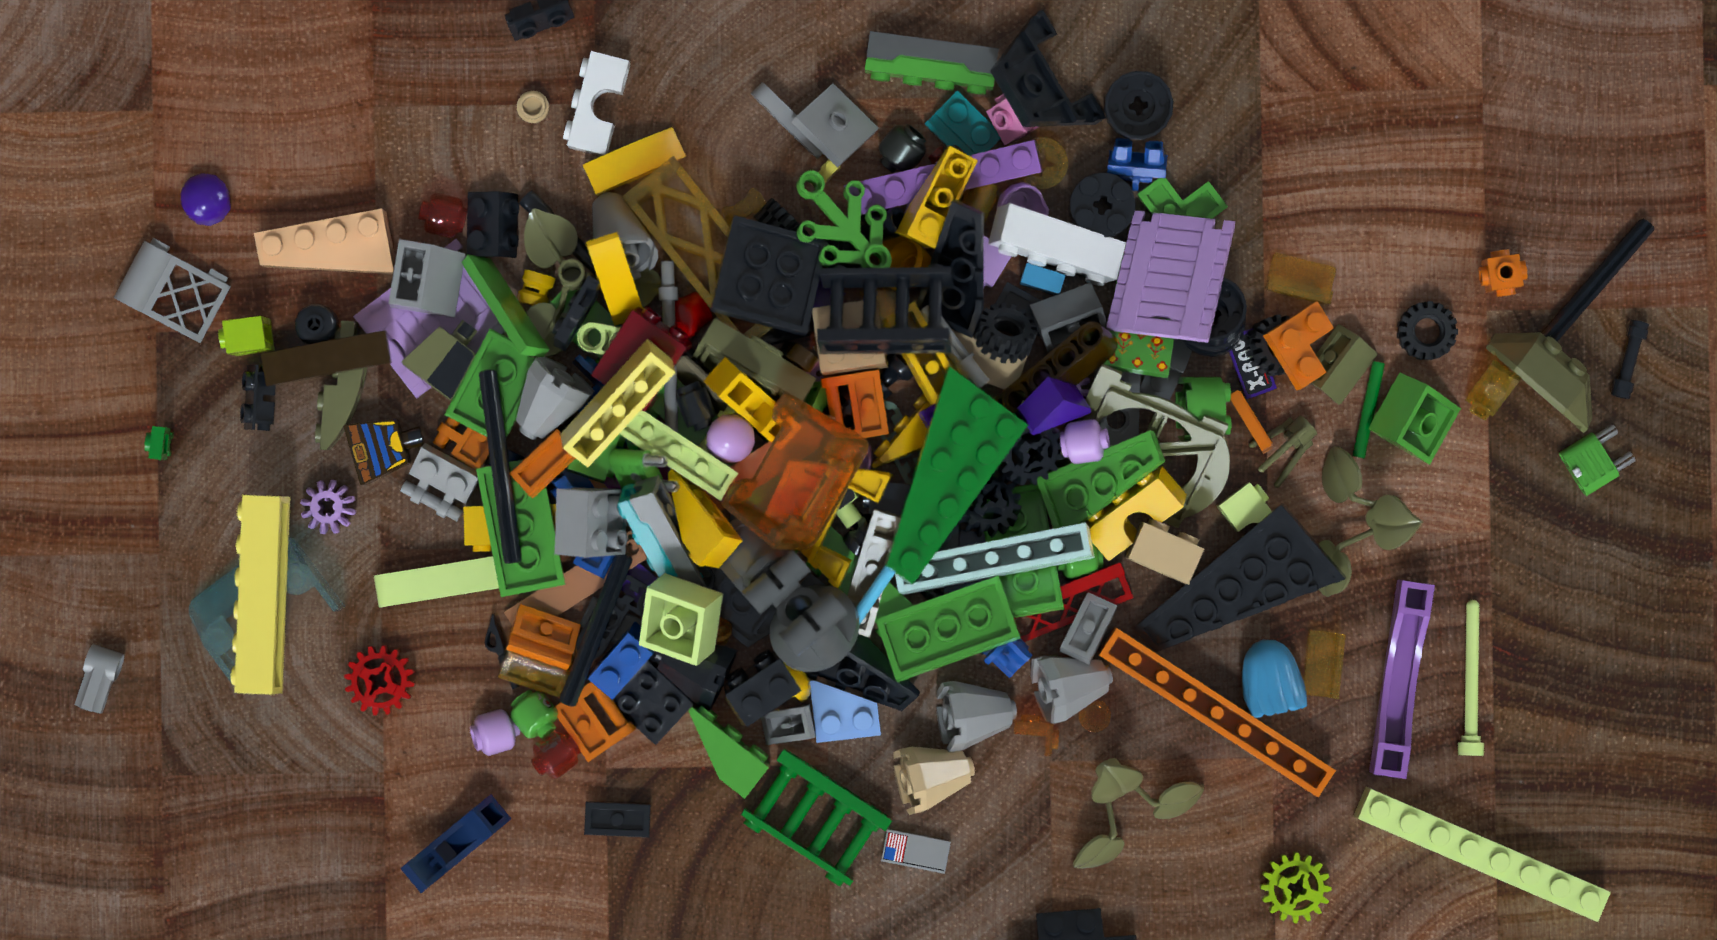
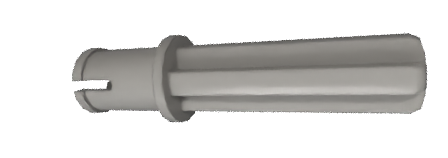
M929 304L920 310L927 325ZM941 316V326L949 328L951 333L952 353L946 354L954 364L952 368L954 370L957 368L963 377L978 388L982 387L990 379L986 377L973 359L974 353H968Z

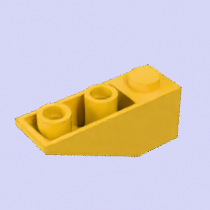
M948 146L911 201L896 233L923 247L935 249L953 199L959 200L978 160Z
M923 393L914 402L913 406L916 410L910 418L904 415L893 428L897 434L889 442L885 439L873 454L877 458L871 464L873 468L921 450L927 428L918 413L931 406Z

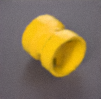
M524 269L522 276L524 284L523 288L518 291L517 300L532 306L538 303H549L547 295L549 290L553 288L556 278ZM531 289L538 290L539 293L533 292Z

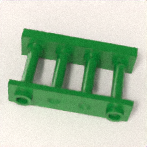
M784 748L777 758V761L781 763L779 775L754 813L746 807L744 808L741 815L746 819L743 823L757 833H760L762 829L817 864L827 871L825 877L841 887L843 883H846L850 886L853 882V877L846 872L872 832H877L879 828L886 832L893 820L887 814ZM797 775H800L809 781L806 785L808 789L783 828L779 830L767 822L765 818L791 778L795 779ZM826 792L836 799L833 803L835 807L807 848L793 839L792 836L818 796L822 797ZM853 810L863 817L860 821L862 825L837 864L833 865L819 856L845 814H850Z

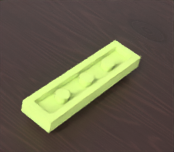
M643 410L619 433L643 450L650 451L652 455L666 456L668 459L667 466L720 501L739 474Z

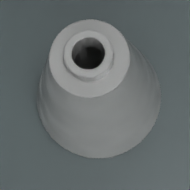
M611 192L601 194L592 204L593 239L618 232L633 280L641 277V271L647 267L649 271L654 268L658 260L656 244L620 194Z

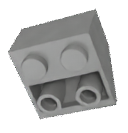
M399 239L389 306L391 308L455 318L463 272L462 261L465 259V253L432 244Z
M557 489L555 555L577 557L625 555L627 520L621 517L617 506L623 489Z

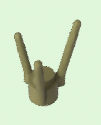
M1301 415L1294 421L1289 417L1283 424L1267 432L1268 437L1271 439L1287 431L1283 434L1286 442L1265 460L1258 468L1259 472H1264L1291 446L1295 449L1299 447L1274 483L1275 488L1281 486L1305 451L1313 445L1311 440L1317 435L1314 427ZM1255 440L1249 443L1250 448L1258 446Z

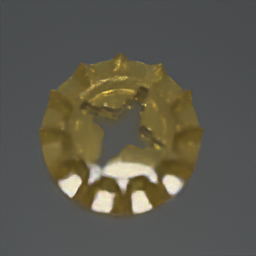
M1038 137L1029 141L1036 140L1039 157L1042 154V149H1044L1046 160L1056 164V166L1046 167L1042 177H1039V173H1035L1021 178L1025 183H1029L1037 189L1051 188L1058 184L1067 172V154L1064 148L1051 138Z

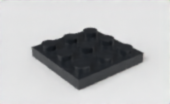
M734 215L731 219L710 311L805 336L808 331L820 280V268L823 267L819 262L818 255L828 245V241L814 238L813 241L805 243L799 240L797 232Z

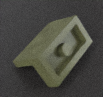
M1338 324L1316 353L1327 373L1310 384L1323 391L1331 400L1340 405L1376 358L1377 352L1360 336Z

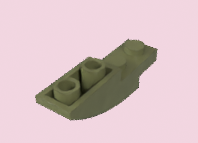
M341 321V328L338 327L335 339L358 335V323L355 321ZM368 367L332 374L333 379H337V385H324V391H319L317 409L322 411V423L316 424L315 442L320 443V450H331L345 432L343 426L350 424L363 393Z

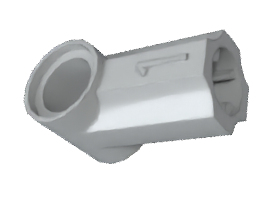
M95 644L91 645L83 666L85 674L74 705L91 712L103 713L112 683L117 680L124 662V654Z

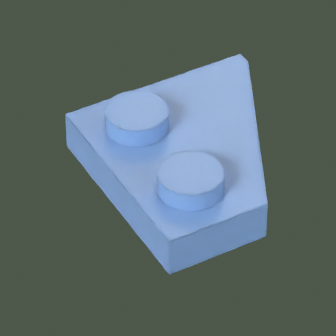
M810 680L817 743L881 735L877 702L816 680Z

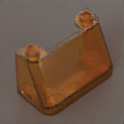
M782 394L773 407L772 419L777 425L781 426L753 478H745L733 482L729 486L727 495L721 505L773 549L803 551L811 548L820 538L868 452L869 444L868 441L856 432L793 395Z

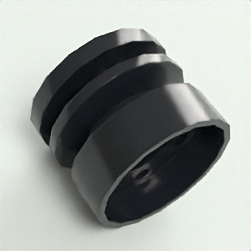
M1133 71L1122 75L1111 85L1105 96L1104 112L1108 124L1117 134L1127 139L1144 140L1157 135L1167 126L1173 113L1174 101L1170 88L1160 77L1150 72ZM1135 97H1140L1141 102L1147 103V108L1141 112L1142 115H1136L1135 110L1129 109V104L1134 103Z
M1223 277L1214 321H1217V324L1212 325L1209 342L1182 339L1185 345L1195 353L1209 357L1224 355L1237 347L1243 338L1247 305L1243 292L1234 282Z

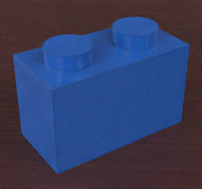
M635 621L596 664L588 677L590 682L612 700L655 652L639 645L641 626Z

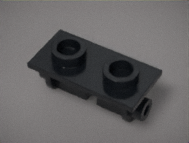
M537 0L540 9L535 11L531 2L509 9L510 13L504 14L514 40L531 38L540 31L550 27L561 26L568 20L575 18L569 1Z
M247 365V371H244L242 375V389L246 391L245 403L240 408V421L244 423V430H255V424H257V430L270 431V425H274L275 402L263 401V395L275 396L276 385L266 386L263 366H261L260 372H258L259 365Z

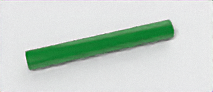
M1372 361L1352 454L1354 457L1365 459L1371 432L1368 428L1374 418L1385 364Z

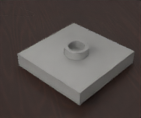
M833 83L791 122L837 168L879 129Z

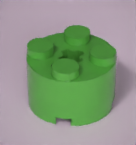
M1180 377L1178 384H1183L1182 392H1176L1175 403L1186 409L1198 420H1202L1206 415L1228 423L1225 435H1230L1231 417L1226 415V402H1230L1231 399L1230 383H1223L1221 377ZM1176 421V429H1183L1184 435L1178 436L1179 440L1190 441L1192 439L1190 434Z

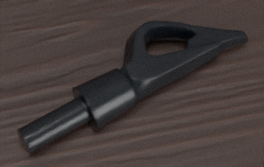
M494 613L491 615L484 644L488 651L498 655L501 670H505L511 688L515 689L520 687L513 670L515 663L510 652L506 650V643ZM491 632L496 637V646L490 644Z

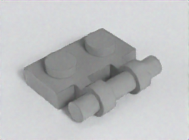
M424 443L409 472L410 475L418 478L420 481L416 486L406 480L400 492L410 496V501L418 505L423 503L436 510V515L444 519L447 516L458 522L463 510L454 506L453 503L455 499L464 504L469 501L478 483L477 471ZM431 485L446 493L444 498L441 499L428 492L429 486Z

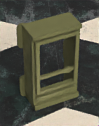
M714 318L691 358L695 362L699 360L698 365L712 372L726 357L792 417L816 380L812 375L783 359V353L756 336L748 338Z

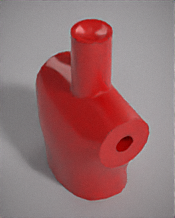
M697 292L679 297L678 301H675L676 326L688 334V340L698 334L700 329L712 320V313Z

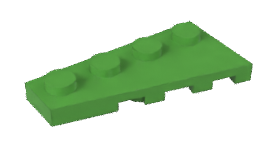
M1147 431L1105 449L1103 458L1099 461L1082 464L1071 463L1057 471L1048 473L1049 479L1047 480L1043 477H1038L1037 483L1053 528L1085 523L1163 464L1165 459L1155 431Z

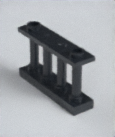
M931 264L927 267L847 268L842 265L820 268L823 288H831L829 326L826 329H817V344L820 354L952 353L950 329L941 326L942 287H954L951 267ZM896 287L895 326L892 328H877L875 326L877 288ZM910 287H929L928 325L925 328H911L908 326ZM844 288H864L862 326L859 328L845 329L842 327Z

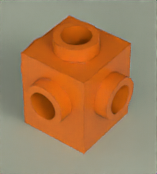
M1509 249L1490 252L1491 258L1482 260V267L1478 269L1481 286H1485L1486 293L1496 291V297L1515 295V289L1523 287V280L1528 278L1525 260L1520 261L1519 254L1510 255ZM1503 266L1508 267L1509 278L1501 276L1500 270Z

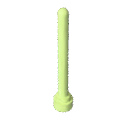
M1470 600L1466 604L1465 736H1461V742H1458V755L1484 756V743H1481V736H1478L1479 603L1476 600Z

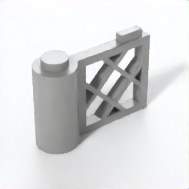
M155 238L150 243L144 240L114 298L201 343L231 288L230 285L226 284L228 277L213 269H210L207 274L168 253L170 246ZM176 265L189 272L191 285L173 289L170 275ZM193 274L204 279V281L196 283ZM167 282L170 291L161 293ZM212 283L222 289L216 301L203 305L197 286ZM193 288L199 306L180 311L175 293ZM171 294L177 313L162 316L152 310L159 297ZM213 306L206 317L204 308ZM196 310L201 311L204 324L198 334L185 327L182 318L183 314ZM178 316L180 325L169 318Z

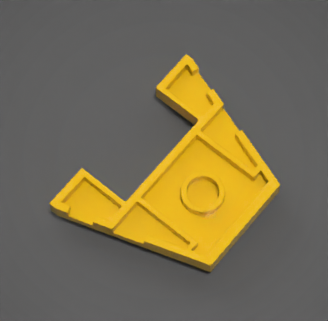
M792 458L786 466L763 518L791 546H795L808 558V562L815 569L818 568L829 579L828 582L833 587L839 588L852 560L822 544L842 500L849 488L878 503L892 474L883 471Z

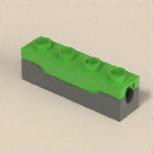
M870 31L865 73L871 74L870 79L889 82L890 77L903 78L902 83L907 85L922 86V81L934 82L937 89L954 90V85L967 87L968 93L985 95L986 90H993L995 78L990 70L997 62L999 48Z

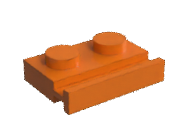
M520 604L516 610L506 650L567 670L571 664L581 624Z

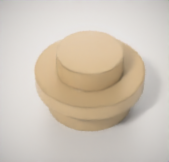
M528 91L518 99L517 112L524 121L538 123L548 115L549 102L542 93Z

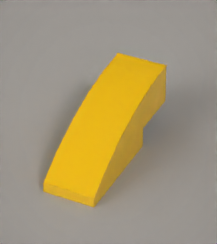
M673 127L598 157L583 164V167L596 195L600 196L623 184H629L681 160L686 155Z
M614 232L587 241L586 244L614 326L625 323L632 310L638 307L643 309L618 232Z

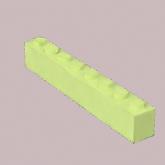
M1367 786L1353 815L1359 820L1596 922L1599 921L1611 893L1599 886Z

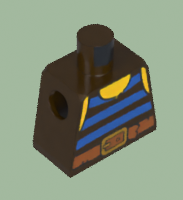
M398 419L343 426L360 485L370 484L409 465L411 459L408 450L423 446L425 443L420 426L402 431Z

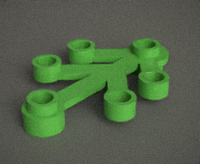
M813 170L804 172L796 184L798 193L805 199H812L835 226L816 225L812 221H804L797 228L799 240L805 243L813 241L814 238L851 242L858 250L844 251L838 250L832 245L825 246L818 255L819 262L825 267L842 263L860 265L861 268H890L892 262L891 254L883 246V222L887 217V213L882 206L873 205L865 214V220L870 225L869 242L860 233L861 198L865 193L864 185L857 180H853L845 186L843 195L848 200L846 217L823 191L825 186L823 176ZM810 182L814 186V191H807L804 188V183ZM849 187H856L859 191V196L851 195ZM877 211L881 216V220H874L871 217V212ZM809 227L812 230V236L804 235L802 228ZM826 251L833 253V261H828L825 258L824 253ZM876 256L879 259V265L871 264L869 257Z

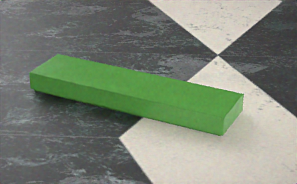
M467 255L462 261L465 270L519 354L544 357L550 349L490 258Z

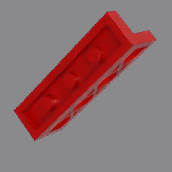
M1121 562L1114 563L1095 573L1060 585L1062 599L1069 597L1067 604H1063L1065 609L1060 621L1050 623L1040 619L1042 613L1037 614V617L1033 615L1026 616L1035 621L1030 633L1020 637L1026 642L1073 623L1077 614L1065 617L1068 610L1078 613L1079 610L1070 607L1075 594L1080 592H1089L1115 605L1134 598L1125 578ZM1118 577L1124 595L1114 599L1101 595L1104 583ZM1099 585L1097 592L1089 590ZM1038 622L1048 625L1035 630Z

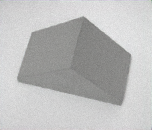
M810 704L774 710L761 718L766 745L816 737Z

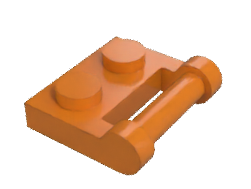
M879 369L820 378L821 386L826 390L829 415L837 419L836 425L829 435L830 443L889 434ZM848 385L854 429L845 430L838 386Z
M592 682L583 687L576 706L571 707L563 703L555 706L558 711L557 718L587 762L637 729L632 721L628 722L614 700ZM591 693L594 694L618 729L610 735L586 701L585 697Z

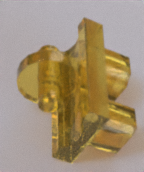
M1493 359L1465 399V401L1472 404L1469 409L1470 413L1482 420H1486L1489 415L1494 416L1519 383L1521 377L1515 372H1510L1506 366Z

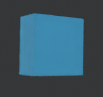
M1026 263L1019 285L1058 295L1061 292L1065 274Z

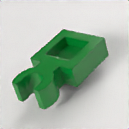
M152 426L151 432L146 433L144 449L149 452L148 458L167 460V456H171L170 443L174 437V433L170 432L171 428Z

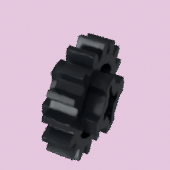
M1026 427L998 468L1011 481L1016 480L1020 485H1024L1027 479L1033 485H1036L1039 476L1045 480L1049 479L1047 471L1049 469L1057 471L1058 467L1054 464L1055 461L1064 459V456L1058 452L1061 449L1059 439L1061 431L1053 427L1032 435L1028 427Z
M994 473L957 523L965 522L967 524L966 532L974 528L977 530V537H981L984 531H988L989 536L994 538L997 531L1004 535L1009 526H1014L1022 507L1018 505L1021 495L1012 494L1016 485L1014 483L1006 485L1004 483L1006 479L1004 474L999 478L994 477Z

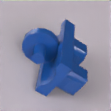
M1117 138L1115 140L1113 150H1109L1107 173L1120 175V178L1124 181L1132 182V191L1139 190V182L1152 183V177L1166 178L1167 155H1164L1163 142L1148 141L1145 144V153L1132 152L1133 141L1130 139Z
M1018 639L984 651L983 653L986 657L983 661L987 665L993 662L1010 678L1032 657V654L1028 651L1029 646L1022 639Z

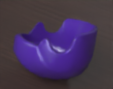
M200 173L192 176L184 183L181 189L180 196L183 210L198 225L212 226L217 224L230 211L229 190L225 183L214 174Z

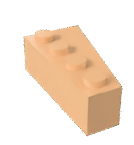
M382 208L254 233L259 263L263 267L359 273H394L396 259L387 213Z

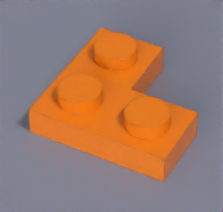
M1318 301L1311 303L1263 335L1296 391L1303 389L1327 373L1310 344L1334 329Z

